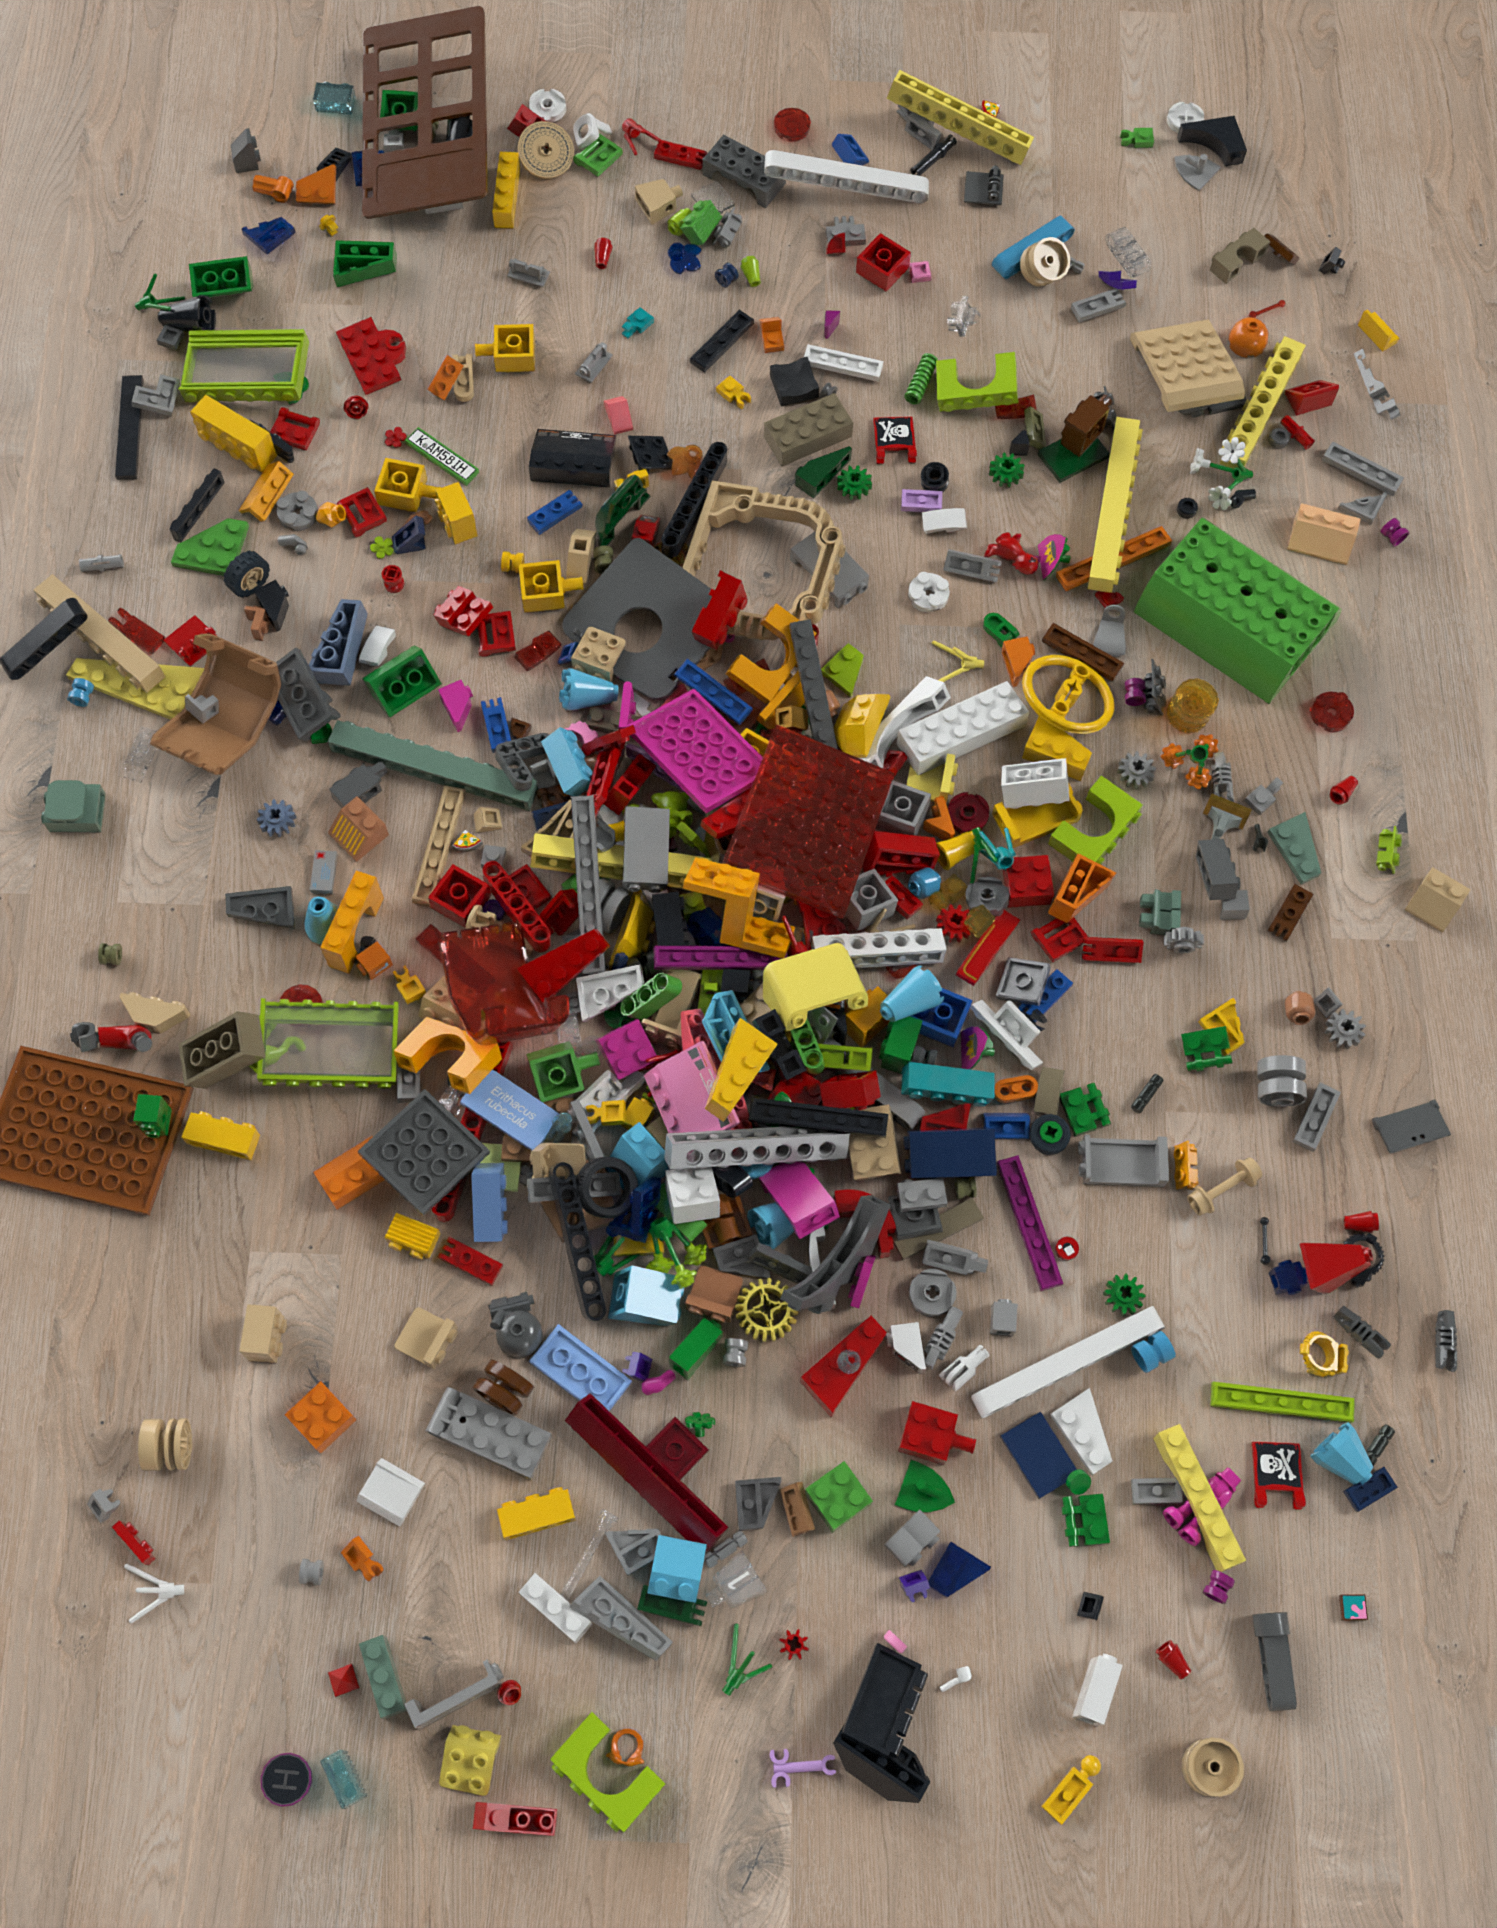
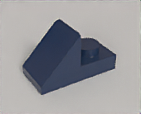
M413 517L392 535L395 554L426 549L424 540L425 528L422 517Z

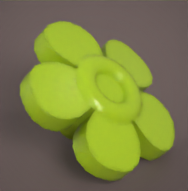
M377 536L374 539L375 544L370 545L371 552L376 553V557L379 559H383L385 554L391 556L394 552L391 547L393 542L390 538H386L383 542V538Z

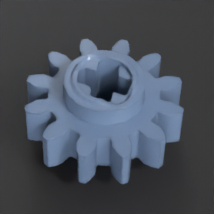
M273 799L272 805L269 806L267 803H264L265 810H258L261 817L257 818V822L262 832L267 831L269 837L273 836L274 832L277 833L278 837H281L282 831L289 834L288 827H295L293 820L297 818L296 814L293 812L292 805L286 806L284 800L277 804L275 799Z

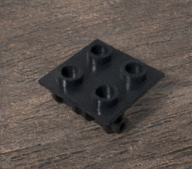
M628 435L629 449L632 451L635 464L638 465V471L646 469L649 475L650 469H675L663 436Z

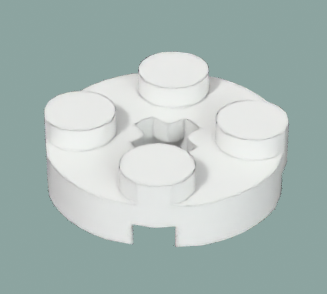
M540 89L530 97L529 109L547 122L553 123L560 120L567 111L565 97L555 89L545 92L544 89Z
M927 572L919 573L909 585L908 596L912 601V605L917 610L931 613L939 608L942 609L948 602L950 593L949 583L939 575ZM925 590H931L934 594L927 596Z

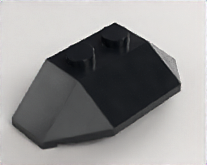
M843 1727L841 1728L833 1744L845 1771L888 1801L919 1803L931 1781L925 1775L924 1769L914 1752L902 1745L898 1758L889 1755L885 1759L840 1736Z

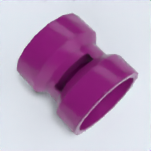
M1397 518L1388 521L1380 531L1384 537L1390 539V543L1394 547L1402 543L1410 534L1406 528L1400 526V521Z
M1141 678L1126 680L1124 683L1125 691L1127 692L1125 694V703L1129 706L1143 705L1146 702V694L1144 693L1146 688L1145 680Z
M1212 1570L1210 1574L1211 1581L1209 1585L1205 1586L1203 1594L1218 1603L1226 1604L1228 1599L1227 1593L1229 1589L1233 1588L1235 1580L1220 1571Z

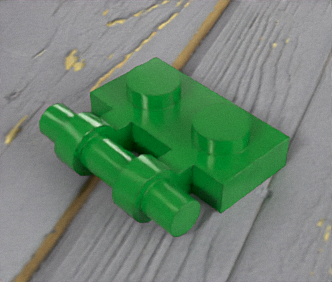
M1226 1026L1181 1034L1185 1056L1194 1055L1195 1061L1186 1062L1188 1071L1197 1070L1199 1072L1204 1071V1068L1215 1066L1222 1068L1226 1064L1233 1063L1231 1055H1222V1050L1231 1049ZM1214 1052L1215 1058H1202L1203 1053Z
M1095 1083L1087 1085L1089 1094L1086 1095L1083 1094L1081 1087L1060 1093V1102L1074 1137L1096 1131L1095 1121L1098 1120L1101 1121L1103 1127L1111 1125L1109 1110L1104 1107L1101 1099L1103 1097L1102 1093L1097 1089ZM1093 1102L1097 1112L1091 1113L1087 1103Z
M1103 1494L1078 1496L1079 1506H1073L1072 1496L1062 1497L1064 1507H1061L1062 1515H1065L1067 1527L1065 1529V1537H1068L1069 1547L1079 1546L1078 1537L1080 1536L1084 1537L1085 1546L1110 1543ZM1075 1514H1080L1082 1528H1076Z

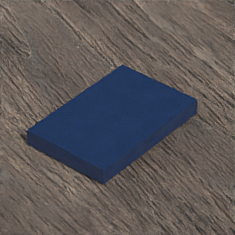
M1041 1411L1000 1436L1038 1500L1065 1484L1068 1476L1077 1470Z

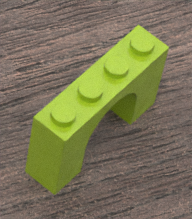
M1015 352L995 354V377L991 383L979 389H969L958 382L956 358L936 361L939 412L1018 403Z
M1101 775L1089 789L1085 800L1108 816L1111 822V830L1103 836L1091 837L1081 833L1063 820L1050 837L1048 844L1072 862L1079 853L1102 865L1105 860L1103 857L1106 853L1111 854L1117 846L1115 842L1119 838L1123 839L1130 830L1128 828L1130 824H1136L1142 816L1140 811L1143 804Z
M591 1712L551 1757L550 1760L554 1763L551 1768L561 1778L566 1775L572 1781L569 1786L579 1796L584 1793L590 1799L587 1804L597 1814L603 1811L609 1817L606 1823L615 1832H618L620 1829L625 1832L666 1783L646 1766L624 1791L613 1795L598 1791L589 1780L587 1764L592 1752L611 1730Z

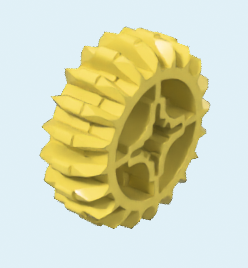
M768 1278L767 1284L764 1285L763 1280L758 1279L757 1287L753 1282H750L751 1291L743 1288L742 1292L745 1296L739 1295L737 1298L742 1304L735 1305L736 1310L742 1311L736 1314V1319H744L739 1323L740 1328L748 1325L745 1334L748 1335L754 1331L753 1339L756 1340L760 1334L762 1335L763 1342H766L767 1335H770L771 1340L775 1341L776 1333H778L779 1337L783 1338L784 1332L782 1329L790 1332L792 1328L789 1324H796V1319L792 1316L798 1315V1311L789 1308L788 1303L785 1301L780 1303V1301L774 1302L769 1299L767 1293L774 1294L781 1299L783 1291L788 1289L787 1285L780 1289L781 1281L779 1280L776 1281L775 1286L771 1285V1278ZM760 1294V1304L751 1310H747L750 1301ZM764 1300H765L766 1306H769V1308H770V1307L772 1308V1309L770 1310L769 1319H768V1314H765V1311H764V1312H761V1311H763ZM781 1310H786L784 1319L774 1326L773 1317L781 1313ZM750 1317L763 1319L767 1327L757 1325Z

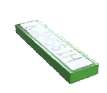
M419 427L405 440L409 447L465 486L479 474L477 467Z

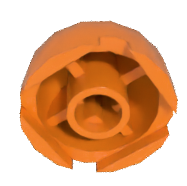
M1247 317L1235 323L1229 334L1230 349L1236 355L1247 358L1248 355L1258 357L1264 352L1268 343L1269 332L1266 325L1257 318Z

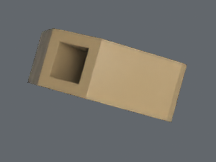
M576 529L572 534L568 551L566 579L582 577L583 585H587L597 531Z
M129 992V994L120 993L119 996L134 1023L147 1028L150 1032L161 1034L190 1016L186 1006L178 1001H172L171 1003L163 1002L158 997L144 998L134 992Z

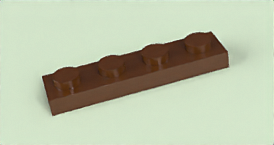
M1052 623L1042 638L1043 643L1068 657L1085 663L1111 682L1115 680L1124 666V662L1055 623Z

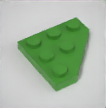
M227 518L179 543L171 560L172 566L224 576L229 563L237 555H240L249 528L248 522Z

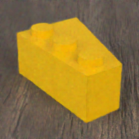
M1039 716L1027 741L1022 758L1031 762L1066 758L1068 777L1081 781L1092 752L1067 732L1050 725Z

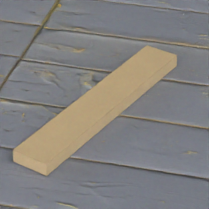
M444 785L413 893L412 903L430 906L428 896L442 879L465 798V789Z

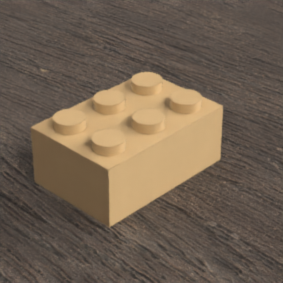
M890 1105L869 1107L861 1110L889 1115L886 1138L850 1134L849 1150L854 1180L862 1181L901 1174Z

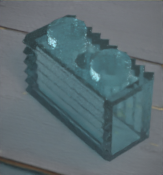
M316 82L313 97L315 110L317 112L346 113L351 115L356 98L354 85Z
M342 1749L322 1759L320 1763L341 1809H347L366 1798L368 1793H365V1788H362L363 1784L360 1783L359 1774H356L357 1770L354 1769L353 1760H350V1755H347L348 1751Z

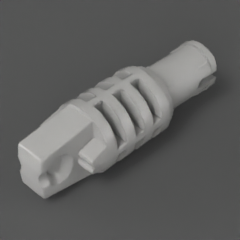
M950 1307L943 1323L937 1325L924 1352L928 1353L925 1359V1366L931 1370L938 1359L943 1361L956 1336L954 1330L963 1314L956 1307Z

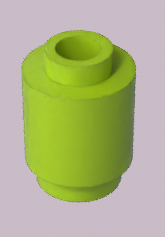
M689 208L679 210L667 221L668 230L671 234L676 236L683 234L680 227L684 223L683 219L692 213Z

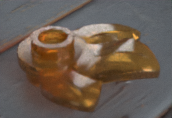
M696 445L673 447L667 453V456L674 460L672 475L688 473L692 480L701 464L702 450ZM689 452H695L696 456H691Z

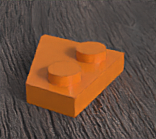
M330 165L296 181V201L298 203L335 204V165Z

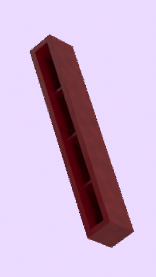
M591 1393L577 1402L564 1421L668 1521L687 1541L707 1544L705 1553L709 1551L729 1527Z

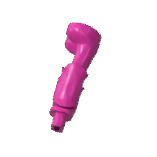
M1228 1467L1222 1473L1217 1472L1214 1477L1207 1480L1221 1509H1224L1230 1501L1232 1494L1236 1491L1235 1487L1241 1482L1240 1478ZM1187 1500L1178 1508L1167 1507L1163 1511V1516L1173 1529H1178L1193 1510ZM1196 1517L1178 1531L1183 1540L1195 1547L1201 1541L1200 1527Z

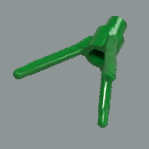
M154 273L146 292L140 298V301L135 303V307L137 310L156 308L170 311L171 307L159 304L185 300V297L155 299L151 294L157 278V274Z
M980 827L972 830L975 837L973 839L975 845L970 883L972 884L975 882L979 851L985 849L994 862L998 861L992 850L980 836Z
M737 1623L734 1624L729 1675L726 1678L727 1683L722 1689L728 1696L732 1694L734 1689H738L741 1684L772 1668V1664H767L748 1674H744V1670L755 1655L754 1651L749 1653L739 1669L736 1668L739 1624Z

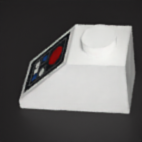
M919 1323L890 1326L889 1333L886 1334L887 1347L892 1348V1354L917 1373H924L926 1366Z

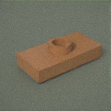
M796 1482L781 1488L780 1492L792 1537L815 1530L803 1483Z

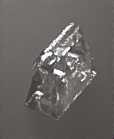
M576 1012L558 1018L555 1023L542 1027L545 1048L569 1041L574 1049L575 1056H583ZM552 1034H557V1042L553 1043Z

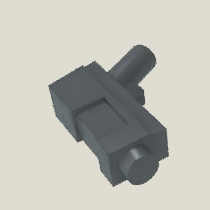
M523 1292L518 1296L510 1298L506 1296L492 1300L489 1305L492 1318L490 1327L497 1330L503 1317L512 1311H531L530 1305L535 1304L533 1295L528 1296L527 1292Z

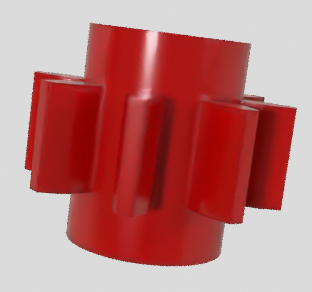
M800 1629L792 1635L789 1630H786L787 1639H779V1642L784 1644V1648L780 1650V1653L787 1652L789 1654V1661L792 1655H797V1658L801 1660L800 1652L802 1650H809L808 1647L803 1646V1642L808 1637L801 1638L799 1636ZM793 1638L798 1639L797 1644L801 1648H796L793 1652L790 1650V1645L787 1644V1641L792 1642Z

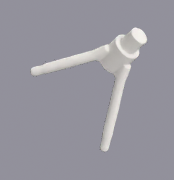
M129 1564L124 1565L125 1569L159 1586L136 1588L137 1593H159V1598L130 1618L129 1623L132 1624L159 1604L167 1601L168 1598H174V1595H184V1585H174V1583L157 1579Z

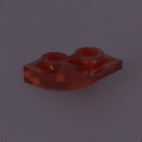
M1034 394L1018 398V403L995 406L997 419L1025 418L1024 410L1030 406L1037 410Z
M548 630L533 638L531 645L517 651L515 659L528 672L553 655L562 644Z

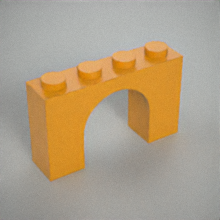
M777 603L771 606L760 624L782 641L785 648V659L782 666L774 671L764 670L741 654L736 657L725 675L763 703L767 704L780 691L781 685L786 684L791 679L792 674L790 672L794 666L798 667L789 624L800 620Z
M355 871L320 947L330 968L350 974L358 955L354 946V937L359 920L363 913L376 917L384 899L377 877Z
M426 1017L394 1050L398 1067L413 1073H417L437 1053L446 1050L463 1052L462 1056L452 1065L447 1073L451 1087L467 1094H471L502 1060L498 1043L429 1017Z

